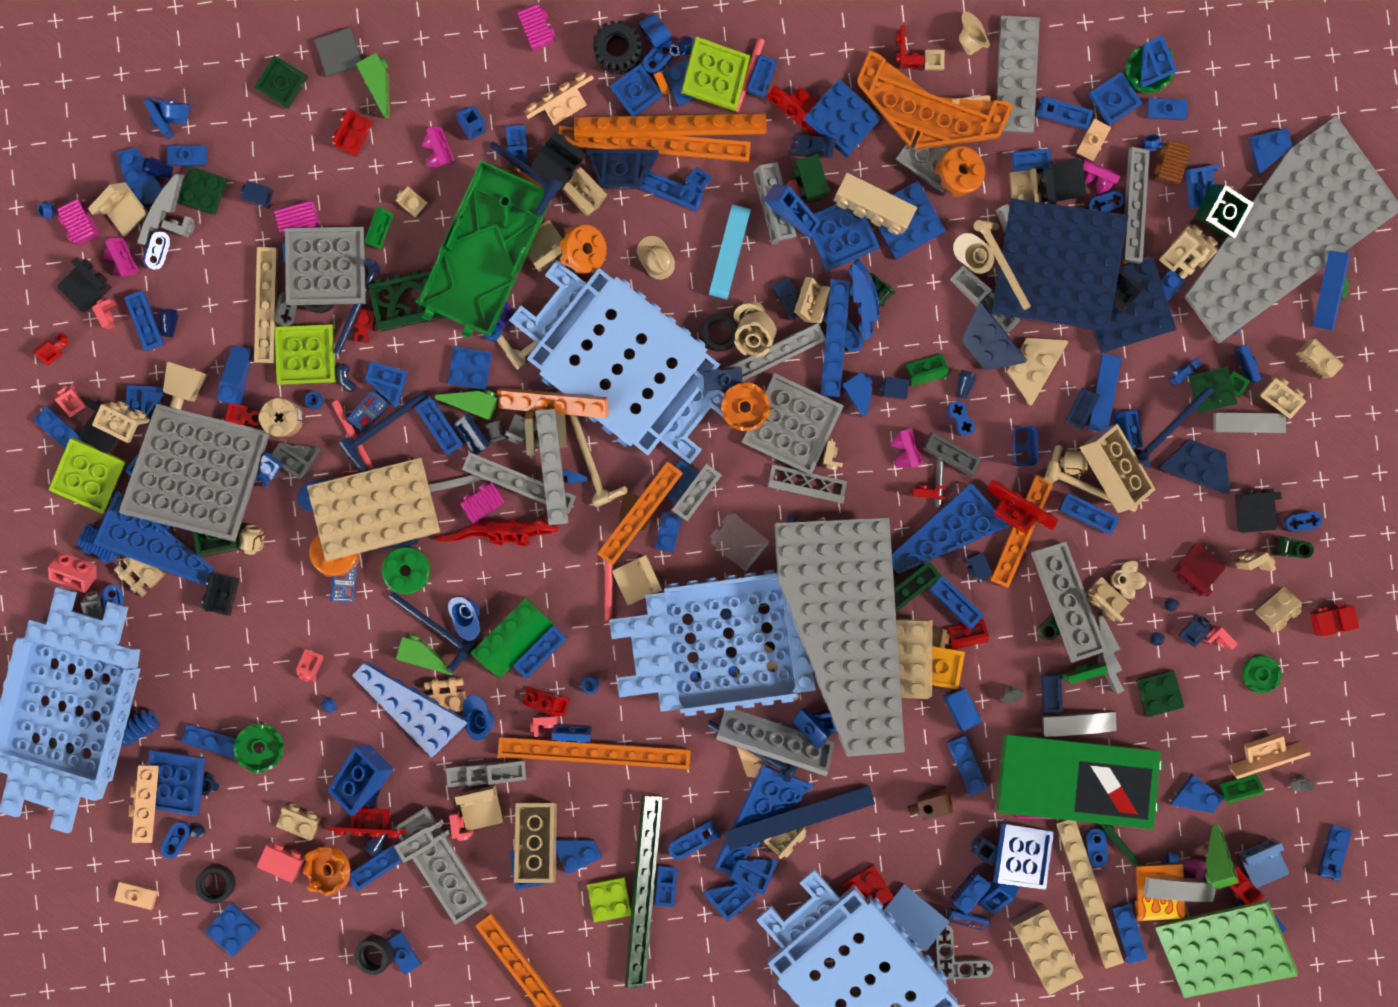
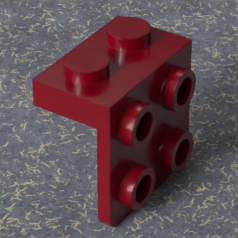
M1196 543L1172 571L1177 575L1176 578L1183 584L1187 583L1191 587L1190 590L1195 595L1208 597L1213 592L1209 587L1225 570V565L1201 544Z

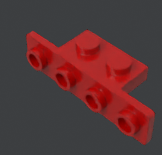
M774 85L767 99L812 136H821L804 120L805 116L819 101L801 86L789 96L777 85Z
M995 480L990 481L987 491L1002 500L993 515L1026 535L1036 521L1048 529L1054 530L1059 520L1052 513L1042 510L1037 504L1029 502L1019 493L1006 488L1002 483Z
M361 808L354 816H351L350 827H328V831H334V835H346V832H352V836H364V833H370V837H381L382 834H388L389 838H399V834L406 833V829H389L390 809Z

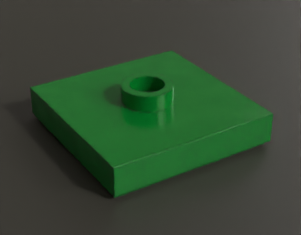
M1097 662L1088 665L1082 664L1074 669L1060 672L1061 679L1070 684L1108 673L1106 666Z

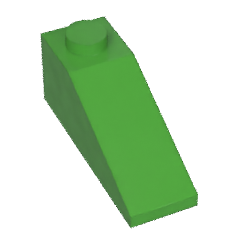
M375 53L356 63L383 116L388 119L390 118L389 74L386 69L389 66L384 57L380 58Z
M485 390L484 393L474 391L435 396L437 400L488 420L492 419L498 404V398H495L496 394Z
M408 634V636L402 637L396 660L449 675L455 673V671L449 673L446 670L450 664L425 641L420 640V636Z
M1215 823L1212 826L1205 865L1207 869L1205 877L1208 884H1212L1215 889H1220L1239 883L1222 829Z

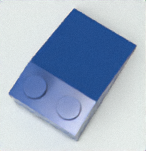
M370 744L355 746L329 787L328 793L350 816H354L385 784L394 768Z

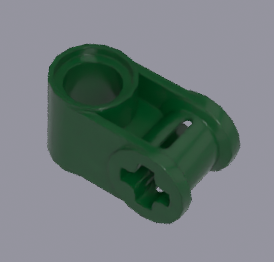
M870 273L877 290L880 306L884 307L887 299L896 292L875 274Z
M1275 536L1277 542L1272 555L1306 559L1314 553L1313 545L1307 541ZM1301 545H1304L1305 547V553L1303 555L1299 553V547Z
M1053 612L1037 627V634L1042 639L1054 640L1061 634ZM1047 626L1051 628V634L1049 636H1045L1044 629Z

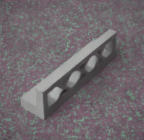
M778 162L758 166L753 173L771 244L776 245L781 241L793 239L797 236L794 226L774 212L764 200L773 184L783 185Z
M772 465L767 487L843 504L847 481L817 474L809 475L803 471ZM775 469L783 471L787 478L782 482L773 480ZM787 472L794 473V474L791 475V476H789V475L787 474ZM797 474L802 475L806 481L800 486L794 485L791 480ZM814 479H820L824 487L815 490L809 482ZM833 483L842 484L840 495L831 493L828 486Z

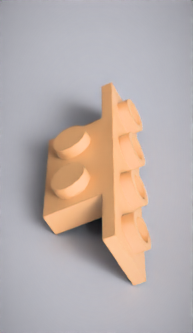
M588 71L586 73L581 72L570 83L565 82L561 84L557 91L545 94L541 101L529 104L523 112L529 119L545 109L552 123L556 125L586 106L578 88L594 78Z
M1277 733L1244 744L1246 760L1230 764L1228 767L1234 776L1239 779L1309 756L1310 752L1301 741L1285 746L1284 736L1281 733Z
M138 765L137 780H135V786H131L130 798H133V805H129V817H132L133 821L132 843H152L158 765Z

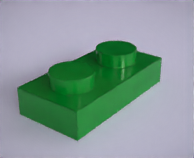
M377 206L364 243L381 250L394 214Z
M1257 774L1225 782L1219 786L1227 804L1259 796L1265 792Z

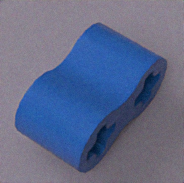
M655 13L638 22L642 33L648 38L654 48L672 38L665 24L660 21Z
M955 401L948 405L947 415L954 420L957 434L960 436L971 435L975 430V423L967 416L966 405L961 401ZM955 407H960L961 409L958 413H953L952 411ZM963 423L969 425L967 431H962Z

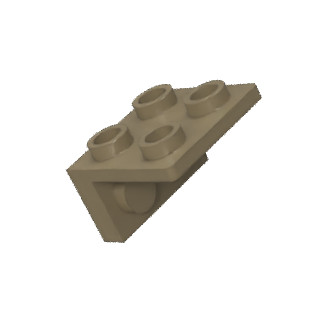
M526 411L525 415L527 456L535 455L536 449H540L536 414L533 411ZM556 414L560 448H566L565 414Z

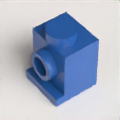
M474 105L469 108L464 107L457 113V122L466 134L468 141L485 133L486 122Z

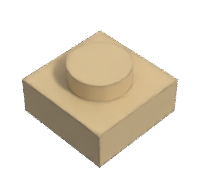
M925 50L924 71H944L945 50Z

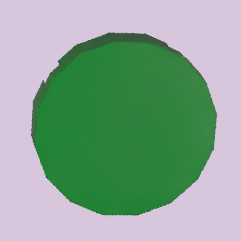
M1256 655L1245 662L1241 677L1248 689L1256 693L1266 694L1279 685L1282 672L1274 659L1265 655Z

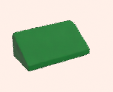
M943 354L905 364L911 386L948 376V367Z

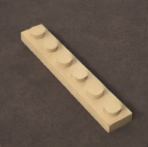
M257 247L255 363H275L274 327H276L274 316L277 306L278 248Z

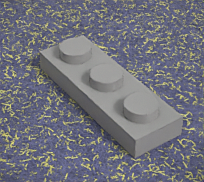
M706 464L672 511L688 521L722 475Z

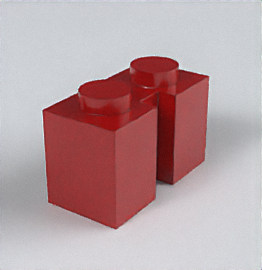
M1346 602L1334 604L1335 607L1328 609L1327 606L1316 608V612L1310 613L1314 634L1323 637L1341 631L1358 629L1359 623L1355 606L1348 605Z

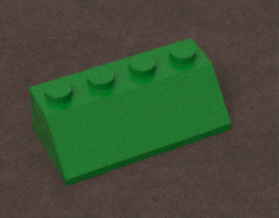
M527 597L471 654L485 668L501 678L554 623Z

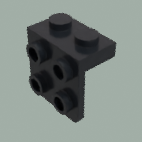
M554 132L548 138L530 167L547 180L553 177L560 180L562 185L559 190H562L576 167L584 160L586 154L578 146L568 142L563 135Z
M1080 158L1043 165L1044 171L1040 172L1041 183L1046 185V190L1043 191L1044 202L1057 205V201L1086 196L1083 162Z
M75 257L71 261L75 268L58 284V288L81 312L85 313L112 287L106 282L107 278L102 273H97L93 269L94 265L88 259Z
M88 398L84 404L95 412L79 436L99 451L108 453L117 437L92 426L101 404L106 403L99 399L95 402Z
M1274 488L1262 489V493H1255V490H1244L1243 494L1235 495L1238 531L1240 533L1276 530L1275 500L1282 499L1281 492H1274Z

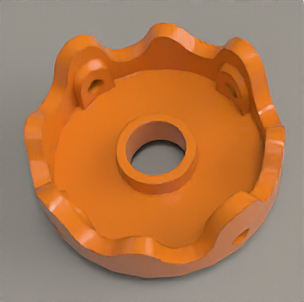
M966 146L953 147L945 152L934 170L935 174L940 175L941 187L949 190L953 197H961L974 192L982 185L985 178V165L982 158L976 151ZM960 165L965 167L966 174H962L959 171Z
M587 224L565 229L566 236L560 242L562 250L561 263L579 274L594 272L600 268L605 261L607 253L606 242L601 232ZM584 244L588 246L587 254L583 251Z
M739 383L732 386L724 394L721 401V413L724 420L732 428L740 431L755 430L764 423L770 414L769 399L767 394L753 383ZM743 401H747L750 404V410L746 413L740 410V404Z
M319 533L311 542L309 549L310 560L314 567L327 577L346 575L359 562V554L326 562Z
M330 845L321 846L304 856L306 864L303 868V874L309 878L307 889L310 892H319L323 896H328L342 890L347 885L350 878V864L346 855L339 848ZM327 865L331 867V874L326 869Z

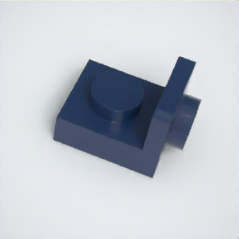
M1195 613L1193 620L1179 633V636L1195 648L1210 633V622L1206 617Z

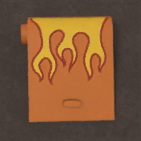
M1183 864L1136 866L1137 901L1134 902L1136 921L1183 919L1188 913L1185 901L1143 896L1146 877L1174 876L1179 879L1184 878Z

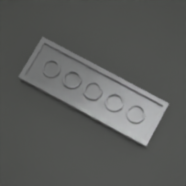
M1000 17L996 100L1014 104L1002 133H1034L1040 17Z
M1067 542L1032 552V558L1071 663L1107 651Z
M736 709L723 712L716 740L827 776L835 743L827 740L818 749L802 731Z
M426 806L396 825L393 829H406L405 834H399V839L403 841L423 828L436 823V820ZM440 827L432 831L435 837L443 832ZM447 837L439 840L436 845L412 858L455 925L489 903Z

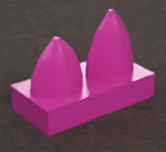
M431 126L427 128V134L423 139L422 146L434 149V152L429 156L426 166L440 167L455 164L456 162L442 127Z
M1083 158L1085 185L1098 176L1096 182L1098 196L1110 190L1114 183L1117 184L1120 178L1119 173Z
M109 238L105 241L107 247L103 252L102 259L106 261L114 260L113 275L117 277L135 276L140 272L124 238Z
M912 428L900 431L892 440L891 445L898 449H906V451L901 453L893 464L902 468H914L923 465L924 463Z
M1185 859L1179 862V864H1183L1184 871L1194 876L1195 880L1204 881L1207 871L1205 866L1206 860Z

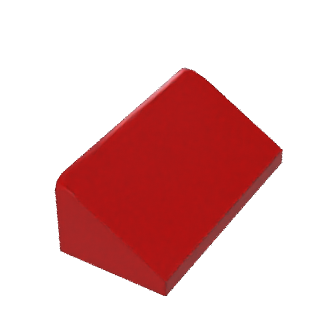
M984 619L979 620L972 629H968L964 624L946 628L947 633H949L950 647L954 650L989 641V634Z

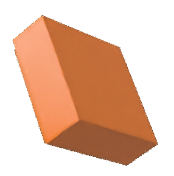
M662 72L654 74L661 92L664 95L671 93L665 75Z

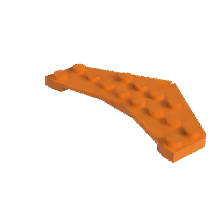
M870 50L858 77V87L909 148H911L917 132L920 133L914 150L997 139L1002 135L1014 105L1006 101L994 100L992 102L959 99V104H956L952 100L957 98L932 95L886 62V59Z

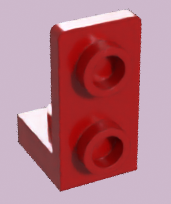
M901 25L899 31H896L895 42L899 43V50L896 51L895 57L896 62H899V69L922 68L924 56H919V53H909L908 56H905V25Z
M527 687L523 705L551 716H565L570 698L552 695L533 687Z

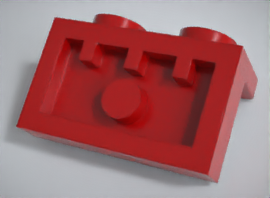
M348 109L341 116L339 129H336L332 135V144L357 157L373 122Z

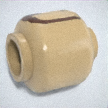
M1069 450L1066 451L1064 457L1060 458V468H1064V473L1067 475L1082 476L1085 471H1088V461L1082 451Z
M246 525L239 532V548L249 555L261 551L264 546L265 533L259 526Z

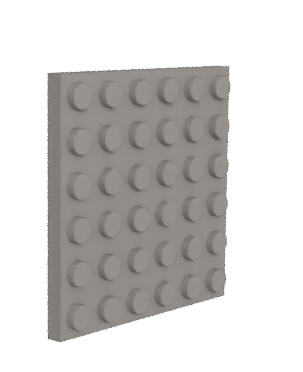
M156 404L119 512L124 515L235 542L258 473L259 462L263 457L270 434L264 430Z

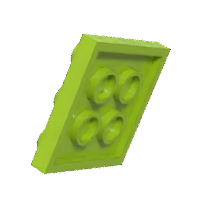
M696 37L681 93L736 111L750 55Z
M334 325L274 327L277 385L336 383L335 353L333 352L335 348Z
M72 437L67 444L49 491L104 514L127 461L110 453H103L94 446Z

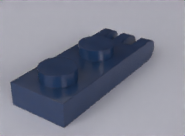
M794 135L793 140L798 141V143H791V147L796 150H790L789 155L809 157L818 154L819 158H832L836 139L833 137Z

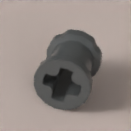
M501 420L485 425V429H488L491 438L490 444L507 439L503 435L500 426Z

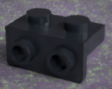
M1119 269L1113 304L1124 312L1140 294L1143 287L1121 269Z
M211 573L206 580V594L201 601L202 611L231 616L240 578L220 573Z

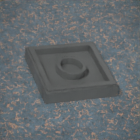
M351 27L314 39L327 77L358 68L356 63L362 61Z

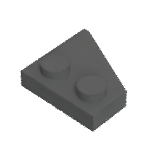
M279 443L272 456L283 463L281 466L283 469L298 479L303 480L323 449Z

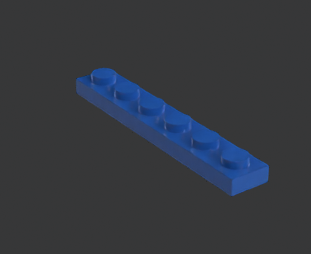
M831 279L821 395L840 397L851 281Z

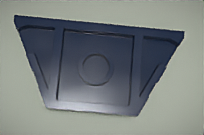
M586 149L602 189H640L659 156L658 150Z
M981 302L977 306L966 329L962 342L984 370L1025 363L1027 361L1026 357L983 302Z
M1188 439L1177 451L1170 455L1171 457L1158 467L1162 471L1226 495L1230 493L1226 453L1194 440Z

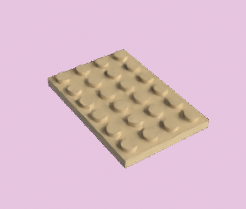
M422 458L307 486L326 562L441 533Z

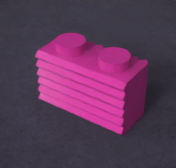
M539 3L517 12L533 52L554 44L553 37L556 35L552 25L548 26L546 23V19L549 18L545 8H540Z
M77 198L57 208L59 212L57 217L60 223L65 225L67 229L66 236L70 242L82 245L100 236L84 201Z
M312 200L274 210L279 231L283 235H285V228H316V226L321 225L315 203Z
M486 482L478 487L479 492L474 495L471 492L462 498L464 502L460 503L472 523H476L506 503V500L494 483L489 484Z

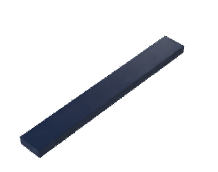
M867 785L723 832L728 849L731 851L875 805L871 788Z

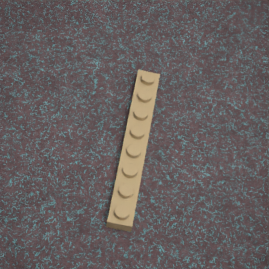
M1070 820L1055 822L1103 965L1107 969L1122 964L1124 961L1077 823Z

